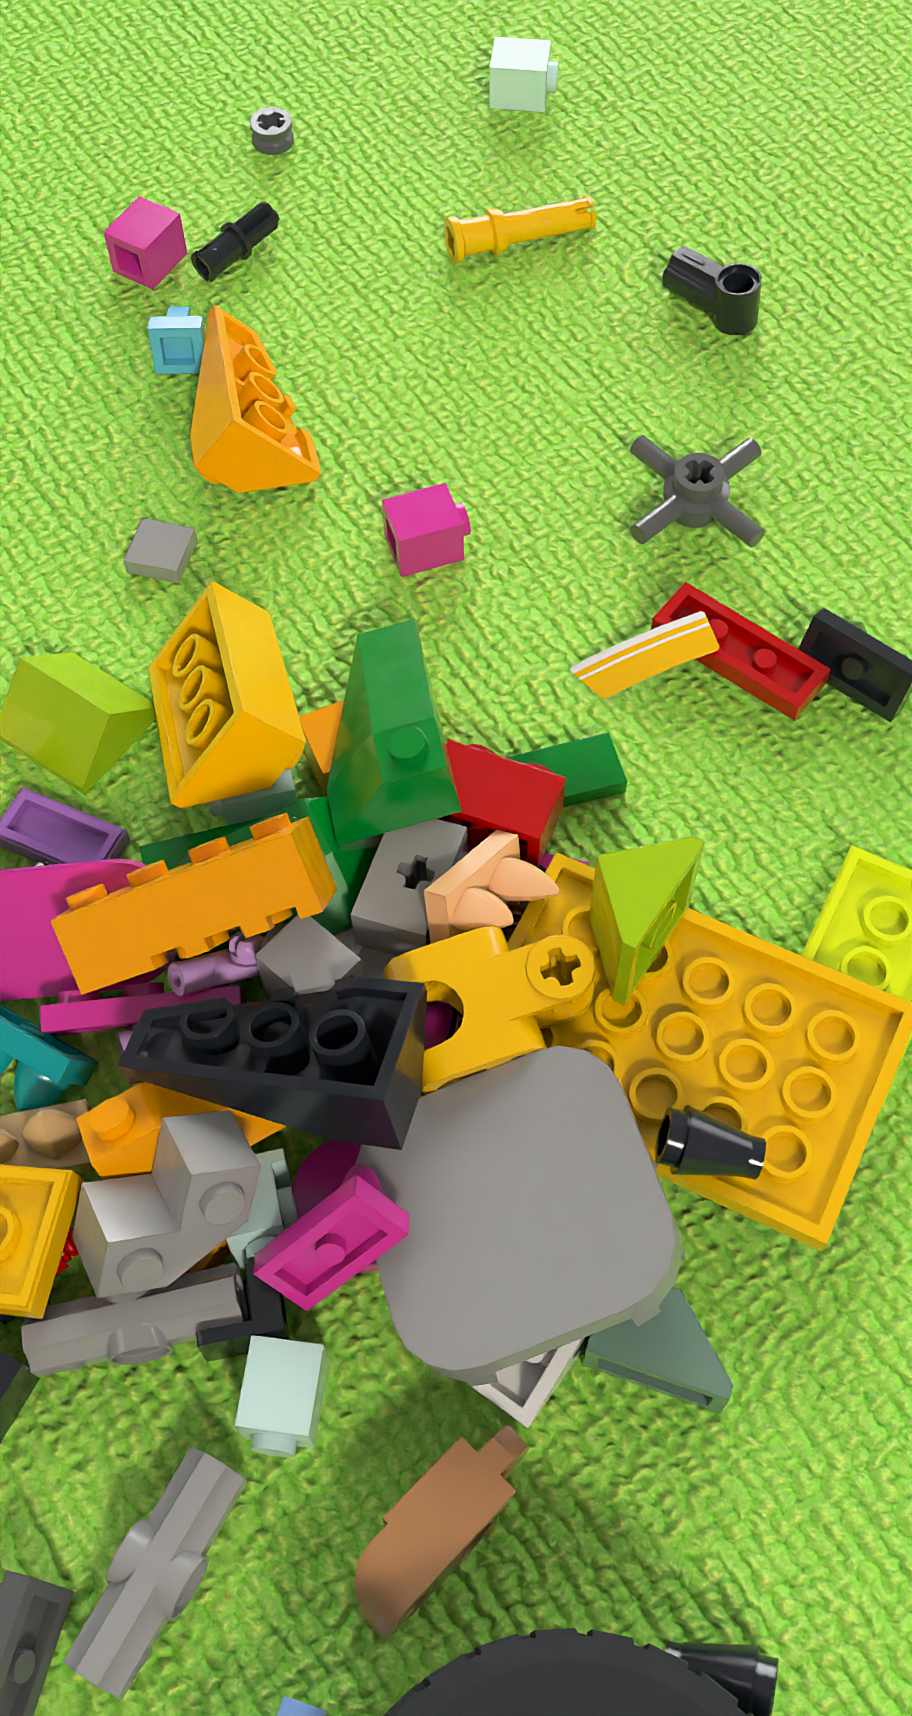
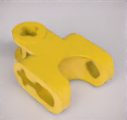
M495 926L474 929L392 958L384 969L383 979L425 983L427 1002L438 1001L448 1003L457 1009L463 1017L461 1027L453 1037L424 1051L422 1092L429 1094L522 1055L546 1049L547 1046L541 1033L542 1029L574 1020L584 1014L591 1005L594 995L593 978L595 964L593 955L588 947L575 937L566 935L548 936L543 940L510 951L503 931ZM555 972H561L562 977L565 980H572V983L560 986L557 978L550 977V975Z

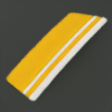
M700 611L616 644L571 666L570 671L601 698L607 699L673 667L713 653L719 649V644L705 613Z

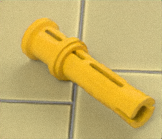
M586 196L582 199L503 214L501 210L491 208L485 210L483 216L458 220L455 216L446 217L444 221V235L449 257L455 264L463 262L464 256L489 251L494 256L503 254L511 244L585 229H595L596 210L590 212L587 210V208L594 206V202L590 196Z

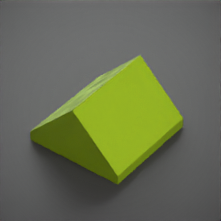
M73 652L20 657L0 713V740L85 795L157 719L155 706L147 698Z
M692 836L597 855L589 918L612 1000L622 1006H625L690 905L704 842Z

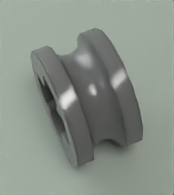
M265 107L253 113L250 118V130L252 131V144L257 151L267 155H278L292 147L294 144V133L292 131V117L288 111L279 107Z

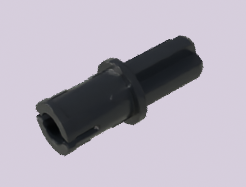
M260 202L236 222L224 223L220 228L221 233L200 250L192 253L191 261L198 274L206 281L210 280V282H213L218 275L237 260H247L252 255V248L277 229L280 220L277 211L269 203Z

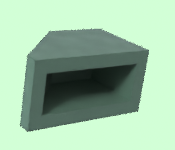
M672 1287L659 1305L662 1312L639 1327L630 1319L591 1334L582 1366L721 1414L730 1400L733 1384L682 1290Z

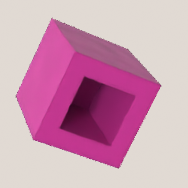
M140 196L103 232L113 272L152 290L187 254L180 213Z
M446 483L382 500L384 536L401 577L464 560V536L471 534L470 521L464 504L462 502L454 503Z

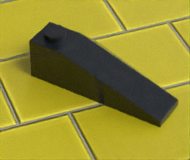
M357 976L335 980V989L308 994L297 995L293 986L271 990V999L244 1004L232 1005L223 997L147 1009L143 1011L117 1067L122 1075L326 1139L402 1150L422 1091L427 989L425 983Z

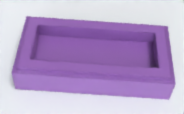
M24 787L20 789L0 819V847L36 863L47 861L54 865L119 859L131 841L127 830Z

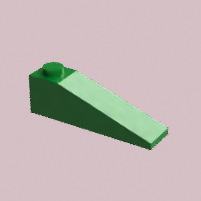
M415 619L357 635L326 788L338 845L462 812Z

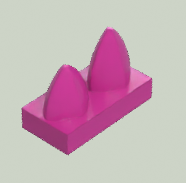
M356 1163L351 1167L336 1191L310 1211L301 1214L294 1224L256 1252L253 1274L308 1311L409 1235V1213L383 1195L380 1180L371 1167Z

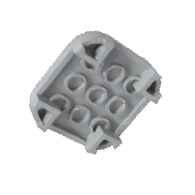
M564 1046L536 1050L419 1097L402 1150L362 1145L356 1163L371 1167L380 1180L383 1195L409 1213V1235L376 1259L392 1322L404 1346L439 1376L464 1381L470 1387L499 1382L496 1375L497 1371L632 1319L637 1327L641 1326L662 1312L659 1305L676 1283L681 1260H686L681 1232L675 1222L622 1086L609 1066L586 1050Z

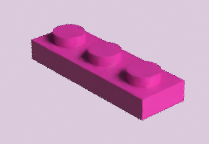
M149 982L124 986L125 997L99 999L98 989L81 995L80 990L64 991L59 993V1004L40 1006L41 1032L62 1036L132 1028L133 1023H138L143 1011L147 1009L223 997L232 1005L247 1003L246 990L240 985L230 986L228 983L178 996L175 992L165 993L164 983Z

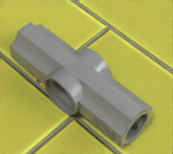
M235 1263L223 1264L214 1268L181 1275L167 1287L97 1298L94 1295L47 1306L43 1319L25 1317L24 1323L21 1326L23 1352L27 1357L30 1372L37 1377L62 1371L76 1370L109 1361V1363L114 1365L149 1362L172 1353L173 1345L195 1341L197 1331L248 1321L249 1306L240 1268Z
M192 1446L190 1447L149 1518L139 1520L119 1546L107 1572L106 1581L109 1585L62 1663L92 1684L123 1700L128 1689L132 1687L138 1672L150 1656L152 1648L168 1621H175L195 1594L208 1566L209 1557L206 1554L248 1483L243 1476L207 1453Z

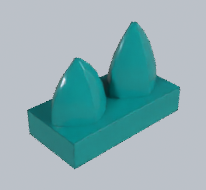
M0 1004V1075L14 1058L18 1060L14 1074V1097L18 1112L51 1106L61 1097L69 1084L87 1085L99 1061L55 1035L42 1033L41 1027Z

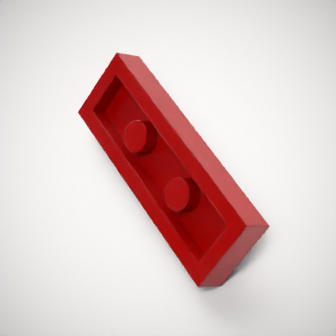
M687 582L679 588L652 618L651 630L694 613L704 612L719 644V649L695 660L794 721L828 681L830 668Z

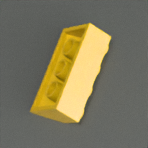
M211 581L148 667L170 802L180 808L270 789L285 770H290L297 764L306 744L270 613Z

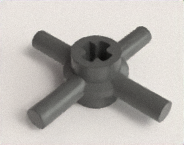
M645 435L639 436L633 442L630 453L665 480L663 487L665 501L630 527L631 535L638 543L645 544L674 521L686 527L700 528L709 525L714 519L750 548L756 546L765 534V529L728 501L730 495L728 480L761 455V448L754 439H746L719 460L709 454L691 453L683 456L679 461H676Z

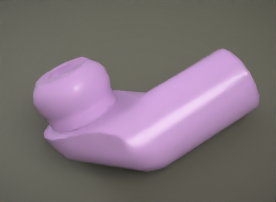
M239 931L230 938L228 949L170 964L168 967V979L172 990L176 995L183 996L256 977L259 974L254 955L261 950L260 944L264 938L260 934L245 938V935H242L241 931Z

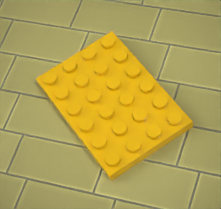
M556 852L545 873L560 889L559 895L531 900L507 943L511 951L543 940L548 936L566 935L575 937L584 943L593 955L595 974L593 978L594 995L592 1003L584 1014L574 1020L542 1029L541 1033L547 1048L564 1046L586 1050L609 1066L621 1084L631 1105V1110L650 1158L654 1162H656L655 1147L659 1127L664 1113L669 1107L683 1110L686 1105H690L743 1132L764 1138L766 1141L765 1159L760 1175L756 1180L737 1176L671 1174L670 1166L662 1164L657 1166V1176L822 1252L828 1243L911 1034L912 1003L688 908L625 1006H622L612 1000L589 918L595 868ZM555 972L550 975V977L557 978L560 986L572 983V980H565L561 972Z

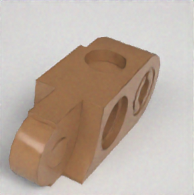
M509 1425L503 1427L478 1452L461 1436L384 1515V1528L371 1540L359 1558L354 1580L355 1592L359 1603L357 1611L384 1641L395 1634L492 1529L500 1512L516 1493L515 1489L505 1479L520 1463L530 1449V1446Z

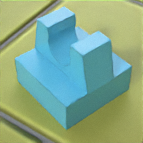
M190 306L169 307L166 317H150L148 334L155 374L200 373L205 340L202 316H191Z

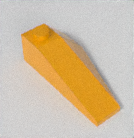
M216 305L208 313L190 433L194 467L209 482L213 484L222 483L237 493L315 482L321 475L315 443L309 431L302 428L297 430L290 416L295 412L296 407L291 397L282 394L272 382V379L278 372L257 332Z
M147 1082L139 1083L121 1094L105 1100L97 1107L76 1118L91 1165L102 1180L151 1174L162 1118L230 1110L250 1146L286 1127L282 1124Z

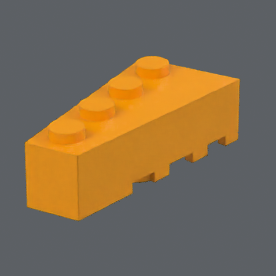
M287 812L250 826L253 838L229 847L226 837L223 836L190 849L188 854L192 862L168 870L165 861L161 860L127 874L130 885L107 894L102 883L65 898L70 909L53 918L50 922L81 995L155 970L168 962L167 956L177 952L179 958L183 959L208 952L229 940V932L240 928L245 938L269 931L275 927V924L293 915L291 908H296L300 920L323 912L337 891V887L309 817L291 823Z

